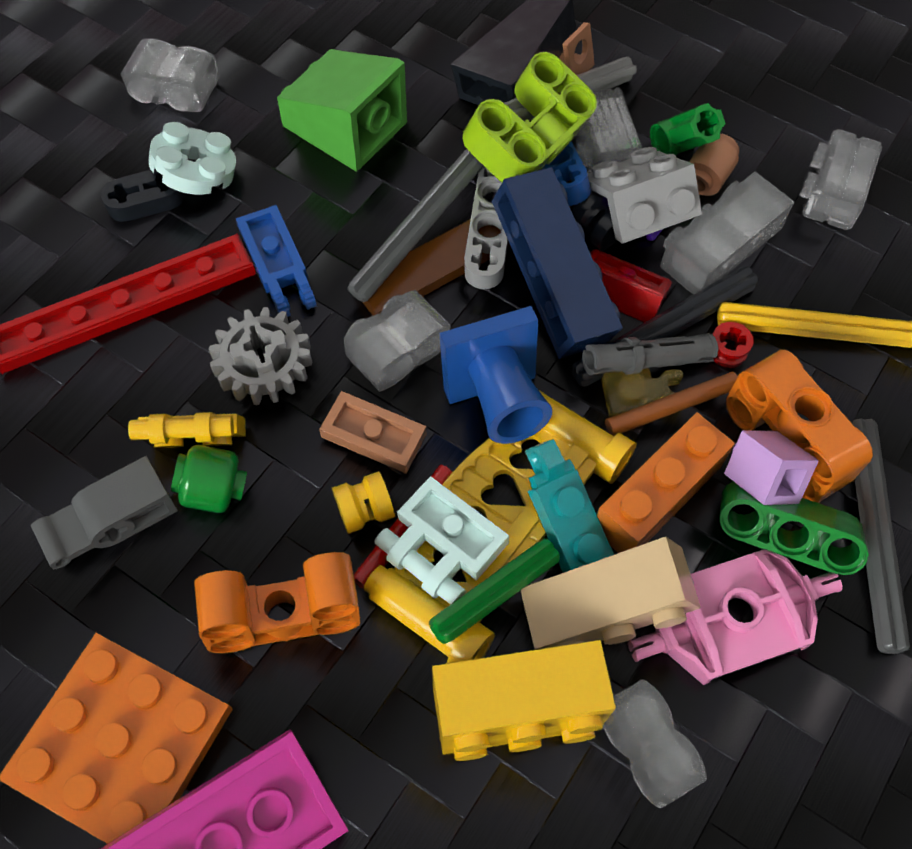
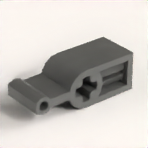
M144 456L80 490L73 497L71 505L50 516L37 519L31 524V528L50 567L55 570L64 567L72 559L94 547L106 548L120 543L178 510L148 457Z

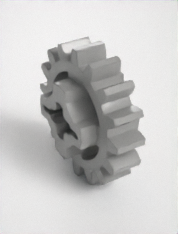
M263 307L258 317H254L249 309L244 310L245 320L241 322L232 317L228 318L230 330L228 332L217 330L215 335L219 344L209 346L213 359L210 362V366L214 376L218 377L217 379L222 390L225 392L232 389L234 397L238 401H241L247 394H250L254 405H259L262 395L268 394L274 403L278 402V391L282 389L291 395L295 393L293 380L306 381L305 367L312 365L308 334H303L301 323L298 320L289 323L287 313L281 311L273 318L270 316L268 307ZM259 348L262 349L265 358V363H261L257 352V349Z

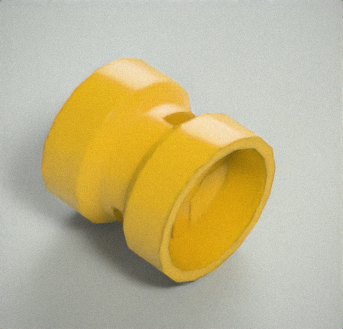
M379 471L365 476L362 483L353 486L344 483L332 488L338 510L348 534L362 529L365 522L374 519L383 522L395 517L388 490Z

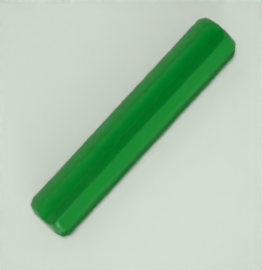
M548 539L537 542L431 618L429 621L431 631L442 644L452 642L556 565L560 560V553Z

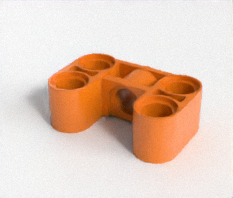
M779 350L741 372L727 396L726 407L728 413L740 429L752 431L767 423L772 431H778L819 460L802 498L817 503L821 502L852 482L870 463L873 457L872 447L866 436L847 419L833 403L830 396L804 370L798 358L787 350ZM797 413L804 415L809 421L802 419Z
M341 552L316 555L304 562V577H298L297 580L261 586H248L244 575L237 571H215L199 576L194 582L199 637L208 651L212 653H231L257 645L319 634H339L355 629L360 624V615L351 557L349 554ZM279 603H289L295 607L293 614L285 620L275 621L268 617L270 610Z

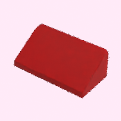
M593 249L590 252L593 261L601 269L602 282L610 300L616 304L619 312L643 322L657 315L672 285L670 279L597 249Z

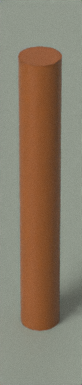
M732 371L605 419L607 431L615 436L617 433H624L727 394L732 389L738 376Z

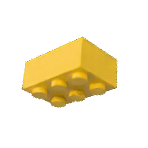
M601 640L432 666L433 693L442 754L454 753L456 761L485 757L488 755L487 747L506 744L509 746V752L533 750L542 746L541 739L561 735L565 744L587 741L595 738L594 731L603 728V724L616 709Z

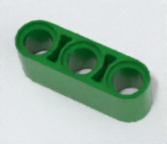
M734 481L728 484L722 492L720 506L721 527L727 535L736 540L834 574H854L867 563L869 553L862 524L849 513L802 498L799 504L763 505ZM739 504H746L752 506L755 511L743 515L734 512L731 508ZM790 521L800 522L804 525L795 531H788L780 527L782 524ZM842 538L853 541L849 546L842 548L830 545L833 541Z

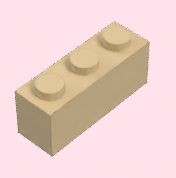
M667 537L539 581L521 590L535 650L604 640V644L607 645L622 643L635 638L636 629L654 624V627L658 629L672 627L687 620L685 613L701 608L683 549Z

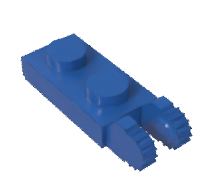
M277 205L236 218L238 229L266 293L270 292L278 314L284 311L287 313V317L291 316L289 302L286 296L283 295L281 288L296 283L300 300L306 309L317 307L313 291L307 280L306 268Z

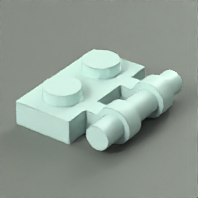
M430 476L397 511L399 521L408 527L405 533L399 538L388 528H385L375 540V545L387 553L386 560L398 570L407 569L423 582L421 588L433 598L442 597L451 605L466 593L463 587L452 580L453 576L461 568L477 581L509 544V535ZM425 541L444 555L436 565L417 552Z

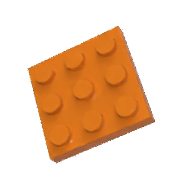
M95 633L1 772L0 781L109 844L180 799L233 709L225 702Z

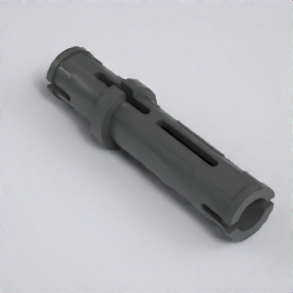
M710 333L656 340H639L636 337H628L614 344L586 345V350H583L582 360L584 369L589 375L623 371L627 375L638 374L645 368L713 362V358H716L718 355V343L716 338Z

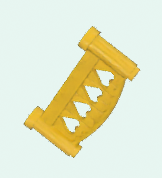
M539 391L552 407L551 419L544 428L533 436L515 443L501 444L492 441L490 438L487 439L442 484L472 508L481 511L488 520L509 535V544L477 581L462 570L466 582L456 583L463 587L466 593L546 536V532L528 494V491L532 489L529 478L534 476L535 473L533 469H518L510 463L513 455L522 453L521 445L523 442L533 439L542 443L554 439L564 460L570 459L583 485L593 473L612 484L627 466L637 443L621 433H617L615 436L609 434ZM507 474L513 478L525 506L490 505L482 500L481 495L485 490L494 488L493 480L496 476ZM425 541L417 552L428 561L434 562L436 549ZM380 565L370 574L364 585V591L370 594L369 599L448 657L447 664L484 658L495 638V633L482 625L480 621L452 642L442 644L431 631L429 621L450 605L440 596L433 598L421 588L423 582L405 568L402 570H398L396 567L394 569H387Z

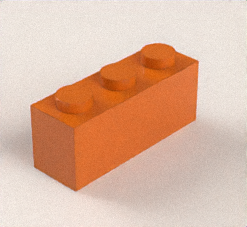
M696 412L599 507L597 517L610 546L617 553H621L648 543L722 467L735 442Z

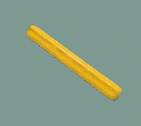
M732 302L721 303L717 313L718 326L725 322H737L744 325L750 331L912 348V321Z

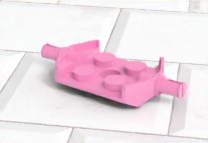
M764 549L692 573L691 577L701 608L685 613L687 620L681 624L667 628H656L654 633L628 640V647L630 652L634 651L632 658L635 662L661 652L668 653L678 664L705 685L712 679L799 648L801 650L808 648L814 643L818 621L815 601L820 597L842 591L841 579L834 581L838 574L831 572L809 579L808 575L802 576L788 558ZM734 598L746 601L753 610V620L743 623L734 619L728 611V601Z

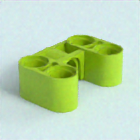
M548 52L535 54L515 84L514 92L516 98L534 116L531 122L527 119L523 121L502 101L487 99L480 103L463 131L462 139L465 147L501 183L506 178L539 171L546 164H550L577 135L597 107V100L592 90L554 54Z

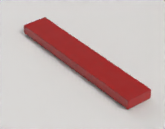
M238 233L0 324V373L4 374L255 275L254 265Z

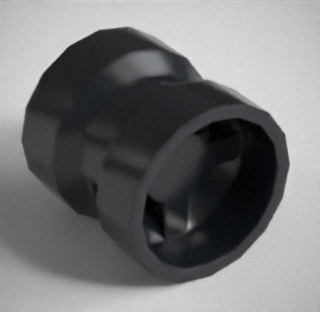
M591 191L590 196L586 200L575 205L572 214L575 221L582 226L583 231L590 236V242L599 250L604 251L617 240L615 239L607 198Z

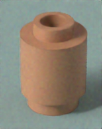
M720 134V139L699 146L689 160L695 166L699 195L711 196L718 193L738 164L739 146L730 136Z

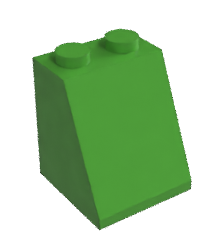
M330 49L318 61L313 62L291 85L286 86L277 97L283 127L357 172L407 123L405 62L398 58Z

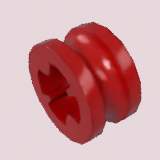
M737 322L722 323L714 330L713 336L718 343V355L716 358H713L714 362L729 368L740 366L746 360L753 346V336L750 330ZM726 339L735 341V350L725 348L727 344L725 342Z

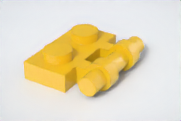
M213 412L195 413V415L184 416L150 414L149 417H138V420H130L128 425V433L131 440L149 439L150 443L154 444V448L184 447V439L195 438L197 443L203 442L204 446L232 445V437H246L245 418L238 414H215Z

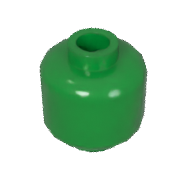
M194 445L188 450L187 454L179 453L171 492L178 493L179 503L184 507L213 513H223L228 509L231 498L242 499L247 471L238 470L239 460L235 452L204 445Z

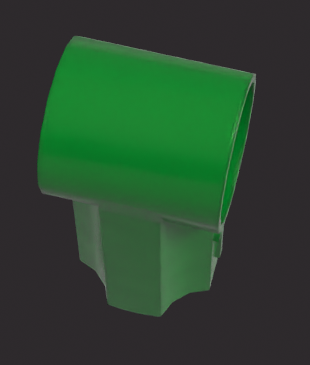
M709 103L653 124L650 129L651 144L657 151L678 155L720 139V132L726 123L722 111L716 110Z

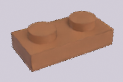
M343 391L340 392L319 429L321 438L406 474L427 435V426Z

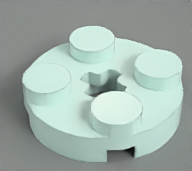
M169 122L163 126V132L157 134L152 139L148 162L153 174L155 169L162 174V182L168 187L188 194L204 195L210 194L213 186H219L223 183L222 189L231 184L235 171L236 157L230 148L231 140L225 134L220 132L209 133L199 129L187 128L179 122Z

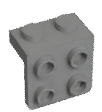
M646 147L632 152L630 159L619 163L617 161L598 163L592 167L593 172L588 173L591 190L606 197L608 200L615 239L621 243H626L702 215L695 166L693 163L676 158L675 154H665L657 151L655 147Z

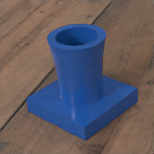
M531 306L439 333L443 386L449 404L478 396L484 412L488 436L496 443L509 444L522 441L533 436L546 426L552 416V407L531 380L536 377L538 318Z

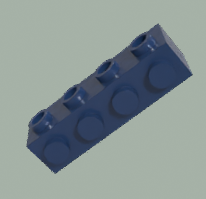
M552 168L504 179L492 203L558 358L562 359L581 353L583 350H586V345L607 344L623 329L620 322V313L616 304L610 300L602 282L601 269L593 261L587 248L583 228L575 221L568 205L564 186L558 182Z

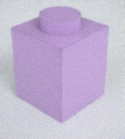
M742 430L733 448L732 456L724 474L763 505L799 504L819 460L778 431Z

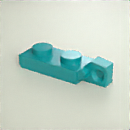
M555 440L545 441L527 449L525 453L535 473L534 476L529 478L532 489L528 491V494L548 539L560 553L559 565L562 572L565 573L614 555L578 471L575 470L570 459L564 460Z

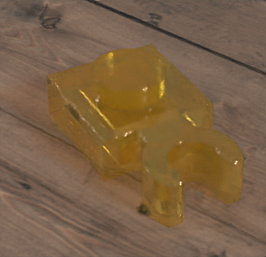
M649 368L642 369L638 374L627 375L623 371L604 373L601 383L609 417L675 393L668 386L680 384L683 377L682 371L676 369L668 370L660 378L655 379L651 378Z

